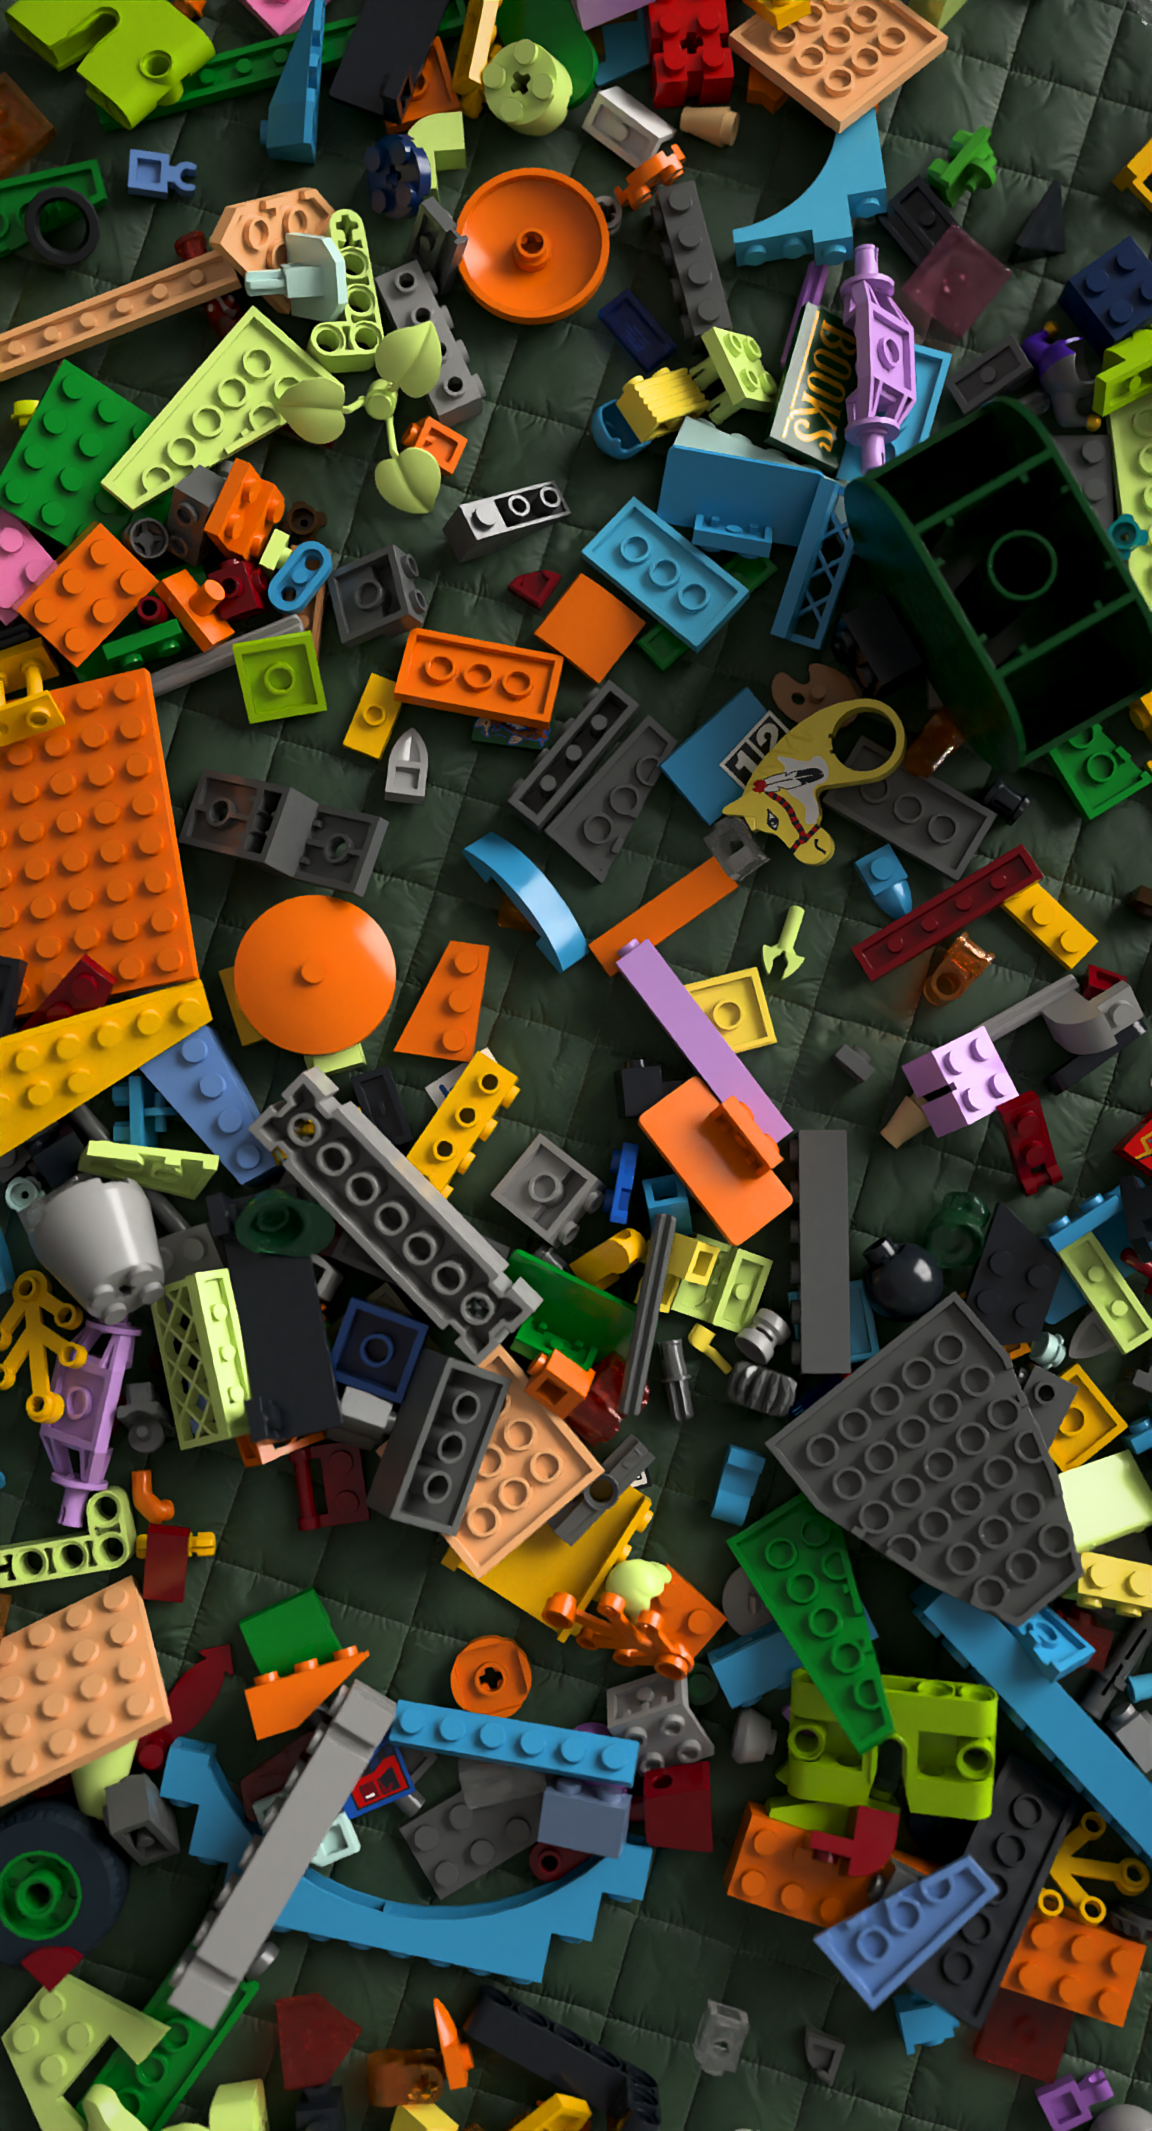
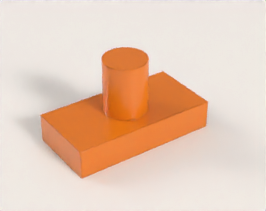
M184 569L161 580L154 588L155 592L203 653L226 642L235 633L229 623L222 620L220 612L216 608L225 597V591L218 582L207 580L200 587L189 572Z

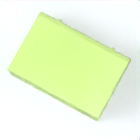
M1129 1449L1058 1474L1064 1493L1063 1498L1068 1518L1071 1521L1075 1535L1074 1541L1078 1554L1090 1552L1094 1547L1134 1532L1140 1533L1145 1528L1152 1526V1492Z

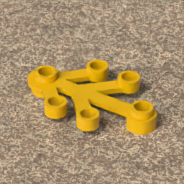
M29 1270L21 1274L15 1281L14 1289L12 1290L14 1303L0 1323V1352H2L11 1345L12 1333L24 1316L26 1320L25 1330L3 1364H0V1373L4 1371V1379L0 1382V1390H7L13 1386L16 1380V1373L29 1354L33 1394L26 1402V1410L28 1416L33 1421L51 1425L56 1423L63 1415L64 1400L59 1394L50 1391L46 1347L58 1355L59 1362L63 1366L72 1369H78L84 1365L87 1360V1351L82 1345L67 1341L43 1323L42 1308L54 1315V1321L59 1327L67 1330H74L80 1326L83 1320V1313L79 1307L64 1303L52 1295V1285L44 1273ZM33 1286L32 1291L28 1294L30 1287ZM69 1311H72V1317L66 1323L65 1317ZM73 1350H76V1356L74 1360L70 1362V1353ZM44 1400V1406L42 1410L39 1411L40 1405Z
M1093 1811L1085 1813L1080 1819L1078 1827L1064 1838L1048 1874L1076 1907L1080 1920L1089 1926L1099 1924L1105 1917L1106 1909L1099 1898L1088 1896L1073 1876L1114 1882L1118 1890L1128 1896L1141 1894L1150 1882L1148 1868L1142 1861L1136 1858H1126L1119 1864L1071 1857L1089 1840L1099 1839L1106 1829L1103 1817ZM1085 1821H1095L1099 1827V1831H1089L1085 1825ZM1127 1868L1136 1869L1140 1874V1881L1131 1880L1127 1875ZM1043 1887L1036 1902V1909L1042 1917L1054 1919L1063 1909V1899L1058 1892L1051 1889L1046 1890ZM1049 1897L1053 1899L1056 1903V1910L1048 1911L1045 1909L1042 1902L1043 1898ZM1086 1904L1094 1905L1097 1908V1918H1091L1086 1914Z

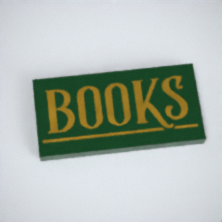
M808 301L800 309L764 442L832 474L838 469L845 443V428L848 425L846 398L857 388L858 376L855 370V363L857 361L856 337L854 331L843 325V319Z

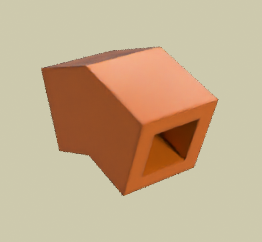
M750 67L746 103L762 104L774 115L790 95L757 69Z

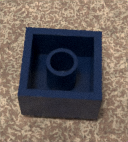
M1131 236L1071 277L1057 300L1102 360L1104 350L1131 337L1132 333L1138 329L1144 330L1145 326L1152 323V263Z
M359 1296L352 1297L331 1352L336 1381L401 1404L421 1349L425 1345L432 1322Z

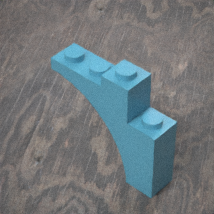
M875 107L871 108L840 134L836 133L832 150L821 173L797 200L779 213L761 222L733 230L737 267L744 265L756 266L766 261L783 258L795 259L814 253L815 266L822 264L833 266L844 261L854 260L851 219L858 217L870 218L876 214L887 212L886 182Z

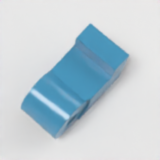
M727 1444L711 1503L710 1517L740 1527L743 1525L751 1496L754 1494L759 1475L762 1473L766 1460L762 1453L734 1444Z

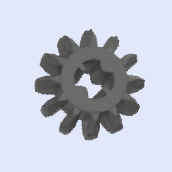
M742 1360L736 1362L734 1370L731 1371L728 1379L727 1394L732 1401L738 1402L740 1405L773 1416L787 1415L790 1406H793L797 1383L792 1376L751 1361Z

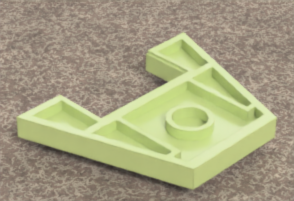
M68 1974L51 1992L43 1986L3 2034L1 2040L41 2130L87 2131L88 2124L62 2096L111 2036L138 2065L146 2059L171 2027Z

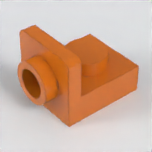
M427 416L416 423H410L403 434L401 443L405 445L403 450L409 447H417L429 452L436 459L441 474L448 477L454 473L468 439L432 417Z

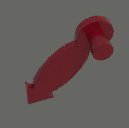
M231 1643L198 1650L206 1658L196 1662L184 1673L167 1698L172 1722L138 1740L134 1756L142 1768L149 1771L164 1770L170 1746L175 1739L188 1733L210 1710L224 1682L225 1671L234 1677Z

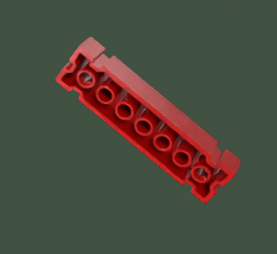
M656 0L643 6L642 13L648 65H652L650 82L653 108L683 107L685 97L698 96L699 105L729 103L734 81L731 47L726 48L729 28L725 0Z

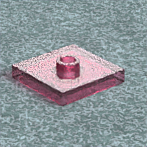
M952 223L903 286L902 291L961 339L1013 273L957 225Z

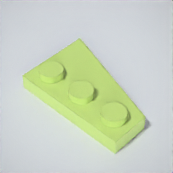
M90 1140L80 1156L78 1171L121 1182L127 1177L135 1180L141 1187L195 1200L217 1171L220 1155Z

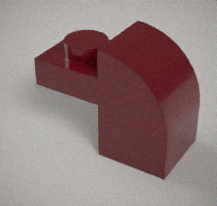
M861 1805L850 1806L844 1838L815 1830L804 1831L801 1849L813 1851L812 1859L823 1863L837 1865V1859L841 1858L838 1876L860 1877L870 1875L883 1867L889 1860L895 1847L900 1815Z

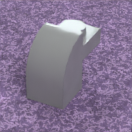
M1123 980L1089 1001L1075 990H1072L1040 1010L1054 1040L1068 1052L1079 1055L1098 1053L1117 1045L1118 1043L1114 1035L1144 1017L1131 986Z

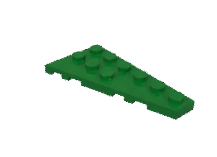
M802 1492L727 1540L726 1543L861 1757L896 1734L842 1527L817 1511Z

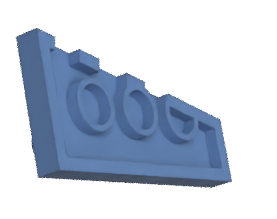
M966 1854L816 1934L813 1939L871 2009L874 2010L999 1892V1888L969 1854Z

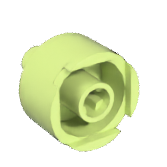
M528 39L511 43L502 48L494 56L491 63L484 68L482 80L487 104L497 118L515 131L526 135L543 136L554 131L566 118L569 111L567 106L573 89L571 78L566 68L540 45Z

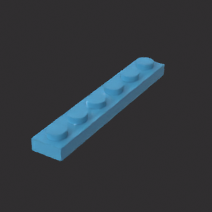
M399 1699L389 1736V1742L394 1746L633 1788L640 1747L639 1741Z

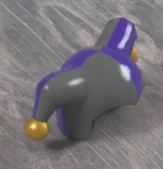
M1048 321L1041 330L1027 337L1022 343L1021 348L1031 365L1038 371L1039 384L1044 393L1051 398L1057 422L1063 427H1086L1090 431H1096L1101 425L1100 417L1096 414L1084 416L1077 412L1079 401L1093 396L1095 379L1091 380L1085 363V340L1083 337L1077 336L1058 340L1052 345L1046 343L1047 338L1052 339L1059 332L1058 324L1054 321Z

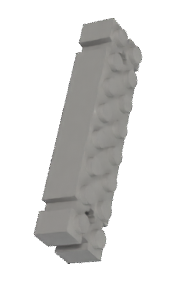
M318 1066L302 1072L281 1094L284 1100L269 1106L247 1129L270 1152L280 1148L288 1156L282 1165L441 1330L450 1324L460 1334L454 1343L478 1366L501 1344L509 1331L512 1333L537 1309L543 1299L521 1276L513 1283L503 1273L509 1265L504 1258L351 1101L341 1105L333 1097L339 1091V1088ZM308 1120H311L315 1125L313 1130L316 1131L313 1133L307 1128V1125L311 1124ZM481 1298L488 1304L482 1308L476 1303Z
M356 1678L350 1688L344 1684L341 1686L328 1711V1714L333 1716L328 1725L321 1721L305 1750L310 1754L306 1762L300 1758L296 1762L283 1790L288 1792L286 1797L283 1799L278 1795L276 1796L260 1827L265 1830L263 1836L261 1837L256 1833L253 1835L237 1866L242 1869L240 1875L232 1871L215 1903V1906L220 1909L217 1913L212 1909L208 1911L191 1944L196 1947L195 1951L187 1947L168 1982L170 1986L174 1987L168 2003L212 2030L366 1768L376 1747L380 1744L395 1718L397 1703Z

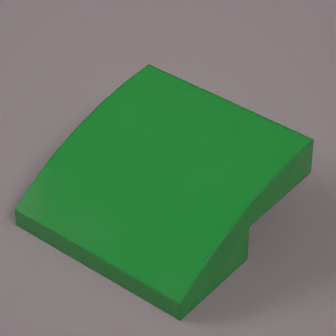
M313 1586L239 1620L240 1629L261 1675L277 1670L280 1678L295 1673L293 1665L317 1658L319 1665L333 1661L332 1653L343 1649L330 1626V1617Z

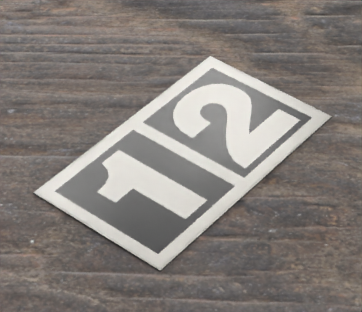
M769 710L719 765L744 790L754 770L789 730Z

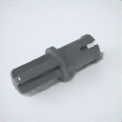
M682 1339L656 1343L663 1375L660 1383H665L671 1418L673 1421L690 1419L694 1413L687 1379L692 1377L691 1374H687Z

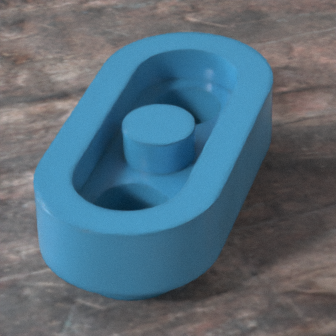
M315 541L300 544L271 580L268 587V596L271 604L279 613L284 615L300 613L330 576L333 563L328 549L323 544ZM311 560H317L320 562V566L318 569L311 571L306 568L307 563ZM287 591L297 593L296 598L292 601L283 600V595Z

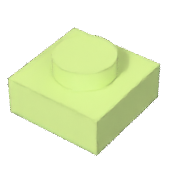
M276 528L258 568L262 569L265 576L270 579L273 578L277 569H281L293 551L287 548L290 535Z

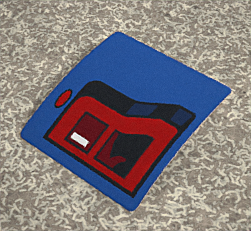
M389 1726L380 1744L376 1747L366 1768L342 1807L349 1820L415 1792V1787L398 1746L391 1745L389 1742L391 1726Z

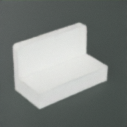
M618 86L598 92L581 127L635 169L656 155L660 145L665 141L673 139L676 133V129Z

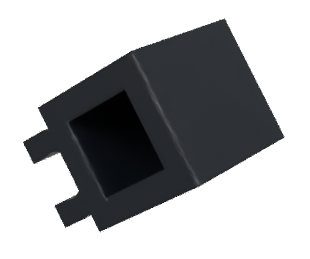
M648 1060L625 1061V1068L614 1072L618 1119L640 1117L641 1114L687 1080L662 1082L660 1066H648Z
M333 2063L324 2065V2080L321 2082H315L311 2079L310 2066L301 2068L300 2084L303 2090L301 2091L295 2111L297 2131H346L343 2086L331 2087L334 2076Z

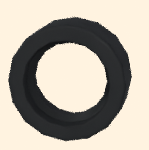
M52 186L38 192L28 204L24 216L25 234L31 247L43 259L55 265L72 266L86 260L95 250L100 237L99 218L92 203L82 193L69 187ZM55 201H66L74 205L82 213L86 222V234L83 241L77 248L69 251L57 250L51 247L43 239L39 230V218L42 210L48 204Z

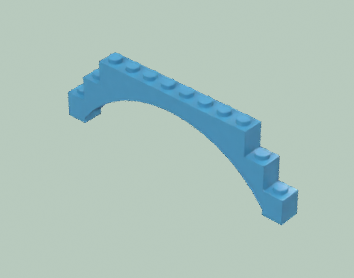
M178 1737L169 1749L159 1796L170 1798L169 1802L180 1807H191L193 1804L199 1805L188 1855L198 1856L200 1862L208 1865H220L222 1862L228 1863L225 1884L232 1871L240 1875L242 1869L237 1866L243 1852L253 1835L256 1833L262 1837L263 1832L260 1824L247 1811L230 1786L215 1757L217 1744ZM627 1833L626 1844L619 1859L593 1854L559 1880L546 1882L525 1892L494 1901L449 1906H426L385 1900L353 1890L323 1876L308 1866L271 1929L278 1932H289L291 1929L307 1932L310 1938L319 1941H328L331 1938L345 1940L348 1945L356 1949L366 1950L370 1949L371 1946L386 1949L390 1955L398 1958H410L411 1955L428 1958L429 1963L439 1967H449L451 1964L468 1967L467 1969L470 1972L481 1976H488L491 1973L506 1975L509 1980L518 1984L527 1985L532 1981L541 1983L551 1933L558 1934L561 1940L569 1943H581L582 1940L592 1942L602 1892L608 1893L611 1899L619 1902L628 1903L632 1899L643 1901L653 1850L652 1846L646 1842V1837Z

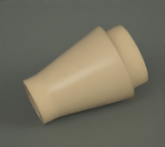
M685 106L681 115L680 130L689 132L720 148H723L724 145L732 146L738 132L739 113L731 111V107L693 108Z
M915 1093L910 1097L906 1095L886 1127L880 1132L882 1136L898 1149L904 1142L931 1126L921 1107L928 1101L923 1096L917 1099Z

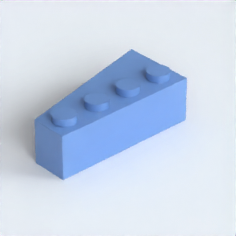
M204 1025L139 1067L215 1155H220L219 1160L241 1185L255 1188L286 1170L282 1165L284 1159L279 1149L270 1152L247 1129L261 1114L217 1030Z

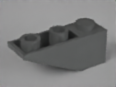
M555 480L459 505L442 530L458 562L461 563L490 555L569 517L571 512Z

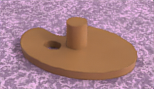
M812 663L808 667V684H800L788 674L781 672L775 676L771 686L772 699L776 707L785 717L796 724H799L817 711L836 703L861 699L854 691L851 681L847 676L834 668L819 663ZM794 694L801 695L804 698L802 705L795 704L792 701ZM858 714L848 718L839 729L851 724Z

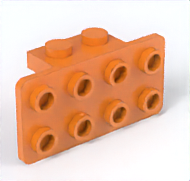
M695 1076L653 1105L638 1118L639 1127L730 1245L738 1246L792 1204L793 1198L771 1170L784 1160L779 1154L778 1145L771 1136L763 1134L754 1122L752 1111L745 1103L738 1101L734 1095L720 1104L703 1080Z

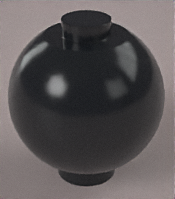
M887 1235L872 1243L862 1253L868 1262L862 1276L863 1292L869 1305L882 1317L895 1322L918 1321L933 1309L940 1300L943 1291L942 1271L934 1256L923 1247L909 1242L894 1244Z

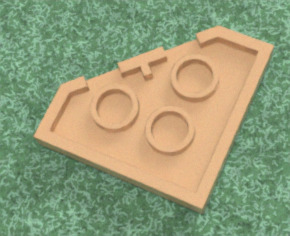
M306 187L226 206L209 243L243 278L248 271L280 269L281 264L288 263L285 233L298 232L325 237L330 218L335 213V210L316 189ZM283 294L262 296L278 313H290V298L285 297Z

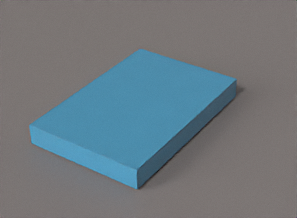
M743 687L657 765L706 825H711L723 814L722 810L725 806L743 796L744 790L719 764L767 713L766 709L748 687Z

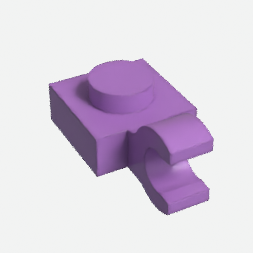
M1101 2068L1087 2073L1078 2084L1072 2073H1069L1035 2090L1053 2131H1068L1093 2119L1088 2106L1105 2101L1114 2095Z

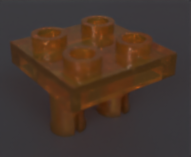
M5 71L0 75V180H4L58 136L52 124Z

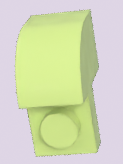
M462 111L428 115L416 122L407 133V135L415 139L411 141L414 142L417 148L424 149L430 163L431 188L429 196H423V201L433 196L439 203L437 171L467 169Z

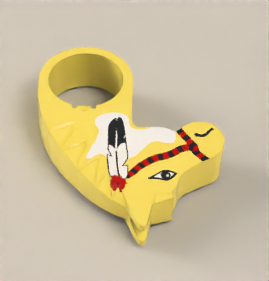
M866 698L839 702L817 711L782 737L754 770L744 789L743 796L725 806L722 813L729 817H744L754 833L762 831L766 834L778 836L789 847L795 857L807 865L820 866L832 858L835 847L830 834L820 827L822 820V808L819 801L820 793L827 789L878 782L895 772L904 758L907 745L906 733L900 718L885 703ZM862 712H873L884 716L893 724L896 730V745L891 757L882 766L870 771L852 770L844 766L837 756L832 753V739L836 738L841 725L851 716Z

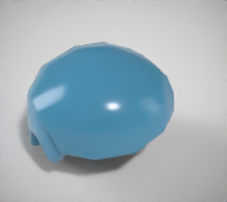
M614 399L600 406L593 413L591 432L597 447L603 453L619 460H626L640 453L652 442V439L641 444L616 406L618 400Z

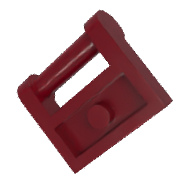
M334 1441L308 1445L288 1453L289 1462H293L301 1515V1517L297 1518L299 1531L371 1519L370 1507L365 1505L368 1490L361 1449ZM320 1458L328 1509V1512L317 1514L309 1459Z

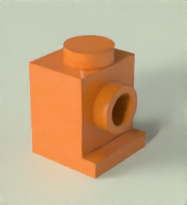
M555 1348L548 1356L540 1352L531 1362L527 1369V1373L531 1376L524 1391L563 1420L586 1398L596 1372L591 1368L585 1371Z

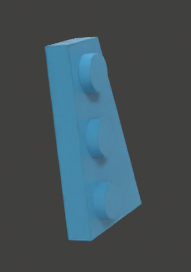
M1048 1605L1019 1628L1004 1621L1051 1684L1086 1664L1096 1652L1088 1642Z

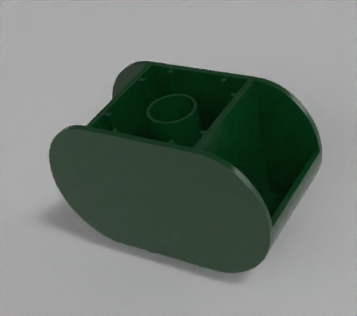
M997 396L986 402L976 411L866 475L855 478L846 485L844 490V507L848 526L857 552L871 582L879 595H885L924 662L921 668L952 721L972 748L993 768L1005 774L1013 773L1152 691V611L1055 442L1037 417L1023 404L1007 396Z

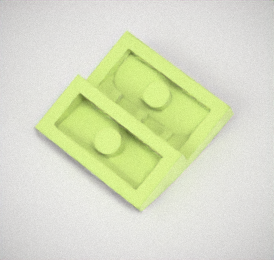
M693 1232L691 1238L719 1247L720 1251L707 1286L681 1279L670 1309L739 1333L743 1328H749L773 1260Z

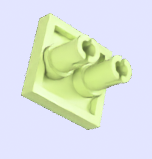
M712 327L701 335L710 356L695 367H692L689 370V374L693 378L696 375L698 376L693 381H696V387H700L701 391L707 389L709 385L721 378L726 389L716 398L709 401L706 411L710 412L713 410L709 414L710 419L715 424L720 425L741 408L770 413L774 406L778 388L773 377L764 370L759 359L762 356L761 350L755 340L749 336Z

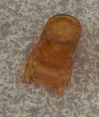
M964 930L946 950L942 960L926 978L923 984L925 998L936 1006H945L952 1003L963 995L971 983L984 972L996 954L992 951L988 953L969 939L970 933ZM938 977H945L952 983L953 991L951 995H944L938 990L936 985Z
M387 2048L374 2051L367 2057L369 2103L373 2106L428 2105L437 2101L443 2093L444 2079L447 2076L443 2054L436 2049L397 2050ZM430 2088L429 2093L426 2094V2089Z

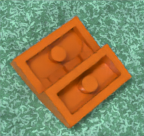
M579 573L533 632V635L554 654L564 656V659L570 662L593 684H600L646 622L599 584L583 573Z

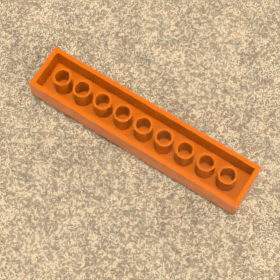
M747 1800L723 1877L727 1895L827 1929L869 1907L868 1898L866 1897L867 1887L874 1874H881L884 1866L866 1876H838L841 1858L837 1859V1865L823 1863L812 1859L813 1851L801 1849L803 1832L808 1830L768 1817L765 1805ZM894 1849L891 1857L925 1875L945 1866ZM1043 1899L1042 1902L1045 1909L1048 1911L1056 1910L1055 1902ZM1035 1904L1000 1987L1123 2028L1147 1946L1137 1937L1126 1935L1125 1932L1116 1930L1106 1919H1102L1095 1926H1089L1080 1920L1078 1910L1064 1905L1056 1918L1046 1919L1038 1913ZM1086 1913L1091 1918H1097V1916Z

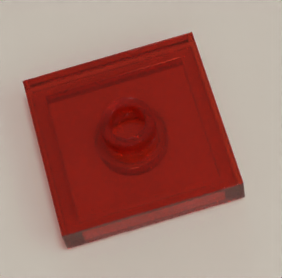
M999 1987L981 2031H978L972 2052L975 2058L1053 2084L1075 2011Z

